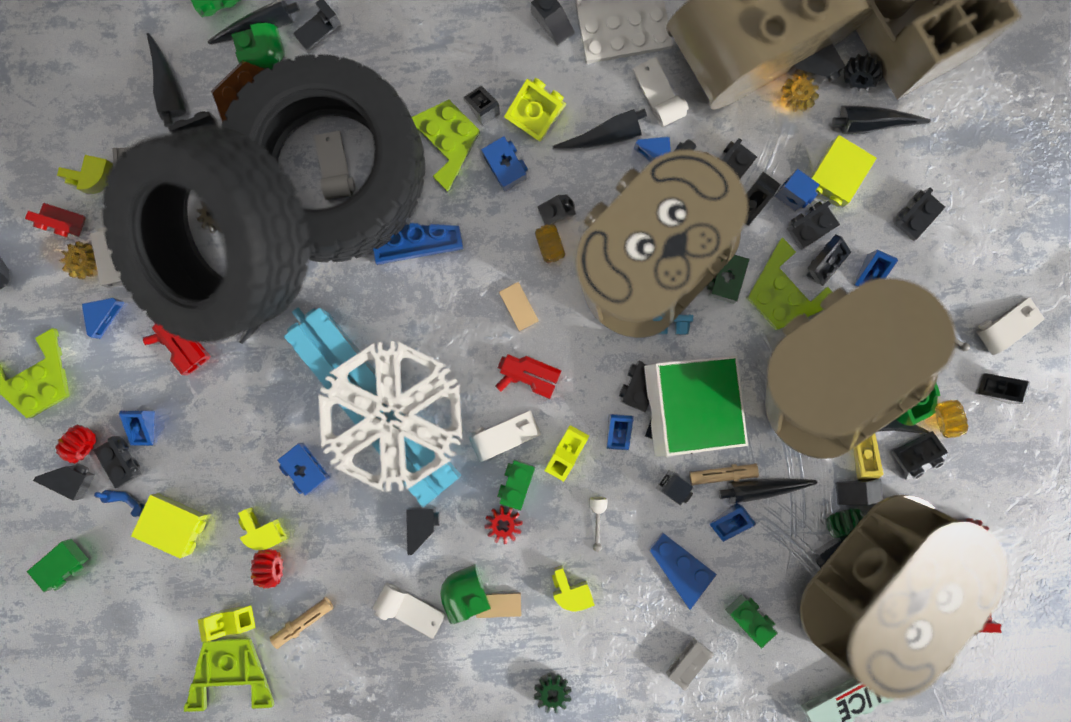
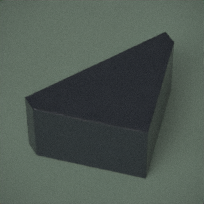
M482 85L463 97L482 126L500 114L498 101Z
M984 373L978 394L1007 404H1024L1030 382Z
M881 479L836 482L838 505H870L883 500Z

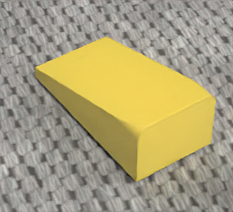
M873 434L853 448L857 480L878 479L884 475L876 435Z

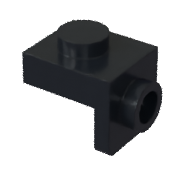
M557 195L537 206L545 227L551 226L566 217L576 215L574 210L575 204L568 195Z

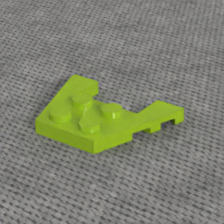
M449 99L412 117L417 130L448 160L433 176L447 192L452 187L456 175L461 170L465 158L480 134V130Z
M784 238L778 241L764 269L747 296V299L775 330L785 327L791 320L801 314L809 317L823 311L824 309L820 304L832 293L831 289L826 287L809 301L780 269V266L796 253Z
M51 328L35 338L46 357L45 359L10 379L7 378L0 365V395L26 418H32L70 396L65 369L62 367L61 362L62 351L57 340L59 334L55 328Z
M251 638L216 639L203 642L195 668L194 679L189 688V696L184 705V712L205 711L207 709L206 687L251 685L252 709L272 708L274 706V699Z

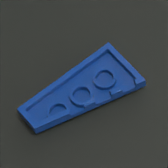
M410 223L406 224L397 235L393 234L388 243L379 249L374 248L373 251L375 263L380 265L462 250L463 243L459 226Z

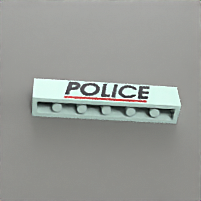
M853 677L800 706L809 722H853L855 717L861 714H869L875 709L874 707L882 703H889L894 699L883 698L872 693Z

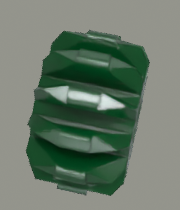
M856 508L831 514L827 518V527L831 537L837 539L848 537L865 517L863 511Z
M551 673L547 674V681L540 677L539 682L541 685L537 684L534 686V690L537 692L534 694V700H539L538 707L542 708L545 706L546 713H549L550 709L554 708V713L557 714L558 706L565 710L567 708L565 702H571V696L568 694L572 692V689L566 686L568 680L565 678L560 681V674H556L555 679H552ZM549 690H552L553 692L554 690H556L557 696L553 697L552 694L550 697Z

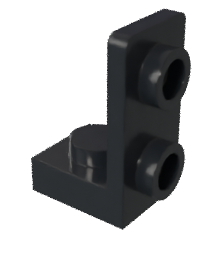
M318 0L315 3L319 9L317 14L294 32L296 39L307 51L341 25L337 15L325 0Z

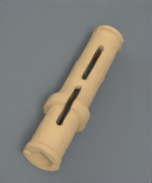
M756 463L742 466L732 464L731 467L689 471L691 486L731 480L739 482V479L758 478L759 470Z
M324 597L323 600L298 618L288 621L284 628L269 637L270 642L276 649H279L290 639L300 636V632L333 610V604L327 597Z

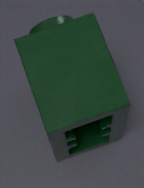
M734 255L707 285V290L710 291L709 297L732 304L736 303L750 259ZM726 272L729 273L728 277L731 278L728 282H725V277L722 276Z

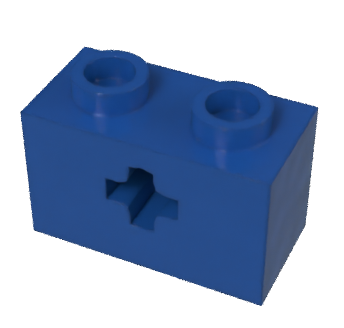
M503 136L481 149L484 159L504 192L527 179L526 172L528 168L522 159L518 160L515 153L517 150L511 140L507 142ZM505 159L507 162H510V166L507 167L505 164H502V161Z
M796 169L785 180L774 197L796 212L799 208L802 207L804 209L808 204L812 203L818 195L815 190L820 184L799 169Z
M298 443L277 460L280 463L279 469L285 476L291 477L294 481L292 485L299 494L308 495L331 478L304 443ZM305 466V467H306V469L304 470V473H305V474H301V475H300V474H299V471L301 470L300 467Z

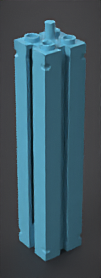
M298 307L292 311V314L299 323L296 322L287 329L288 333L284 338L293 346V349L323 386L329 390L332 388V383L326 380V377L338 379L330 372L361 351L328 311H324L319 307L318 309L313 308L304 314ZM367 360L350 371L347 378L350 383L377 396L376 369ZM340 405L355 425L366 419V417ZM380 410L381 413L388 417L387 422L390 423L391 420L402 422L394 415V410L391 412ZM404 436L406 469L411 473H415L435 459V452ZM379 438L371 444L381 455ZM449 461L408 488V490L417 498L420 505L424 507L461 477L462 474Z

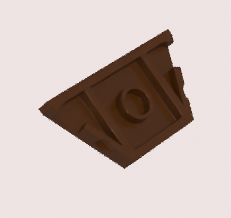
M242 60L211 90L222 122L227 120L225 115L232 101L239 99L237 94L248 82L253 83V77L265 70V68Z

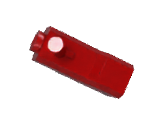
M156 323L152 327L156 334L143 337L145 346L157 342L165 345L171 352L170 361L181 375L188 376L199 368L197 363L203 365L211 358L200 342L181 339L180 336H174Z
M507 354L506 357L502 356L497 367L501 370L500 374L505 376L495 387L502 392L511 382L517 383L520 381L530 385L533 393L550 399L555 385L528 375L524 371L556 384L562 370L528 356L519 359Z

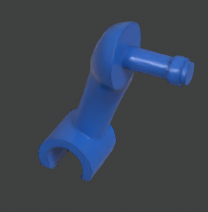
M104 490L102 493L96 492L94 494L96 498H100L102 503L125 502L133 509L130 512L133 517H140L145 507L143 503L136 501L127 492Z

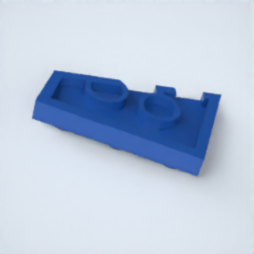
M662 532L649 551L688 609L691 610L717 574Z

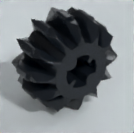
M858 53L856 58L850 57L843 72L845 83L849 84L850 88L856 87L858 91L861 88L868 91L870 87H876L883 74L882 62L877 61V56L869 57L868 53L865 56H861Z

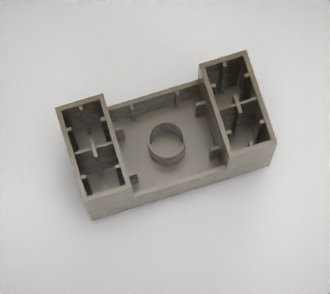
M868 0L873 8V13L856 31L871 57L877 56V61L882 62V75L896 99H899L973 58L1022 16L1012 0Z

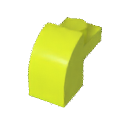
M85 155L81 172L59 167L57 176L65 179L64 183L76 186L77 190L85 194H96L108 186L106 181L110 170L113 168V163L107 159Z
M569 425L544 471L564 482L586 444L589 435Z
M252 507L238 513L240 517L238 519L239 524L243 530L247 531V534L240 537V540L247 547L253 550H265L287 540L278 519L261 527Z
M563 565L554 568L555 574L551 576L555 588L560 587V590L554 591L553 597L559 606L573 612L595 606L587 581L569 586Z
M251 605L217 611L209 616L197 619L201 642H208L225 635L240 634L256 628Z

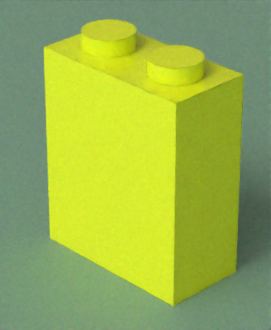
M838 135L831 142L810 178L820 184L815 191L818 195L822 194L827 197L828 201L834 206L844 207L850 203L877 158Z
M151 494L131 537L181 559L188 556V554L191 555L196 547V542L194 541L197 534H200L205 527L206 522L204 519L206 514L162 494Z

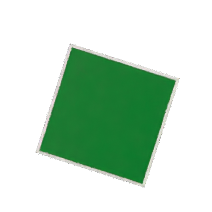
M737 356L656 363L644 366L647 395L652 412L651 429L655 456H673L748 446Z

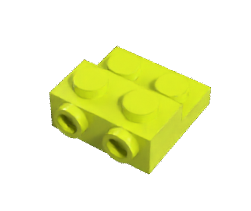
M535 77L534 80L526 79L504 118L540 142L567 103L562 101L563 95L555 90L549 92L544 88L546 84Z

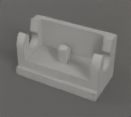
M694 637L666 673L672 681L686 691L688 685L710 658L712 659L714 653Z

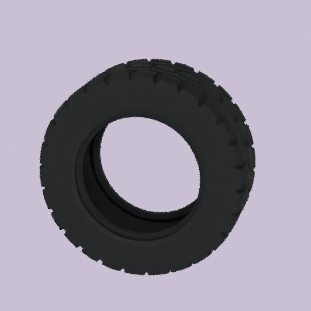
M314 54L296 56L293 61L289 58L274 64L273 69L266 68L253 77L254 82H248L237 94L239 99L232 101L225 115L227 120L222 122L221 128L246 135L250 140L257 142L268 151L267 155H272L277 162L280 152L290 135L303 124L324 116L350 118L368 128L373 136V165L360 189L347 200L332 207L321 209L303 208L305 215L302 216V219L307 221L309 239L306 241V243L310 244L309 260L315 262H329L331 260L332 262L348 261L352 257L359 258L372 253V249H379L391 240V236L393 234L397 235L406 225V219L411 218L418 205L417 199L422 194L424 186L423 177L425 176L426 167L425 157L423 156V144L418 130L404 101L399 97L393 86L386 79H382L381 75L367 66H362L359 62L344 57L339 59L338 56L318 54V57H315Z
M213 126L199 127L150 137L135 143L121 154L114 163V167L110 170L106 184L108 186L104 188L103 193L105 208L102 209L103 226L107 228V231L104 232L108 249L112 251L110 257L116 272H120L119 278L128 293H132L131 298L142 311H146V315L154 323L162 326L165 331L174 336H180L181 339L193 342L222 341L280 315L299 294L308 271V266L306 265L309 262L310 244L306 243L309 239L307 221L302 219L305 213L299 197L294 196L296 190L287 175L282 174L283 168L272 155H267L268 151L257 142L250 140L246 135L230 129ZM190 192L195 194L208 208L221 234L225 250V272L223 277L208 265L194 242L188 221V199Z

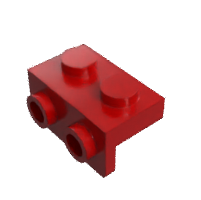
M43 203L39 214L27 211L25 219L34 222L33 227L45 231L49 227L55 229L54 234L67 238L69 234L80 237L86 217Z

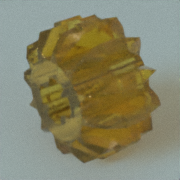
M795 74L792 79L788 78L785 81V86L781 88V92L784 93L781 100L788 101L785 105L786 108L792 105L793 112H796L799 108L802 112H805L807 107L812 108L815 105L814 100L819 98V94L816 93L819 86L812 85L814 78L807 80V74H803L801 78L798 74Z
M550 224L536 229L535 236L544 261L550 263L564 258L565 251L557 227L554 224Z
M80 241L75 242V245L67 244L68 251H61L65 258L59 260L60 263L65 264L62 270L69 272L68 275L70 277H78L81 280H84L86 275L89 277L94 276L92 270H97L92 245L89 243L83 244Z
M948 400L937 404L935 410L936 420L945 438H957L967 434L969 426L963 405L958 400Z

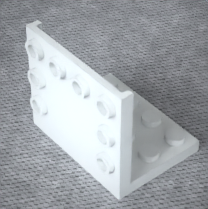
M575 0L586 64L668 50L673 47L672 39L666 31L668 18L664 0Z

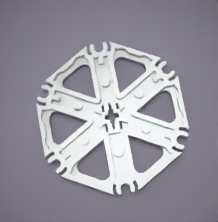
M390 341L391 348L388 351H384L383 343L378 342L377 348L379 352H376V343L331 371L330 373L334 374L338 379L326 377V380L332 383V388L327 390L321 387L320 389L323 393L329 394L328 397L319 394L321 447L324 448L327 444L331 443V447H327L324 453L327 454L330 451L336 453L335 459L330 461V463L335 464L342 460L335 468L381 491H384L383 485L386 482L385 488L387 492L391 491L392 482L398 483L399 491H402L404 489L403 480L406 482L407 490L452 460L446 457L444 453L455 456L456 453L449 449V445L451 443L460 445L461 442L453 438V435L459 436L462 439L459 384L455 388L450 389L449 386L455 385L457 380L453 379L450 382L445 380V375L450 372V369H445L440 374L439 371L446 365L399 342L398 351L396 352L394 341ZM408 357L427 366L430 369V376L402 394L401 360ZM367 360H373L376 365L377 396L350 383L347 378L350 371ZM445 396L450 399L452 424L448 429L440 428L415 415L440 397ZM338 403L366 417V419L342 435L336 436L332 432L331 407ZM380 410L383 412L394 410V415L402 422L398 420H391L390 423L387 422L388 417L381 413ZM404 436L435 452V459L415 473L409 472L406 469ZM380 438L382 472L379 475H372L356 467L352 462V458L356 453Z

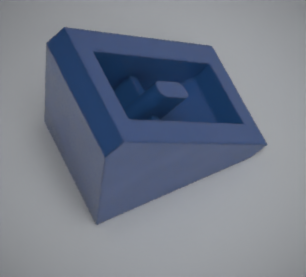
M670 137L638 139L633 149L651 162L657 157L671 152Z
M880 250L867 254L855 285L860 286L872 280L886 278L898 262V258Z
M109 298L82 304L87 335L91 338L101 339L125 302Z
M120 411L119 416L130 445L153 446L155 411Z
M608 415L607 449L629 450L634 416Z
M735 503L710 523V526L723 542L756 525V522L746 509L738 503Z

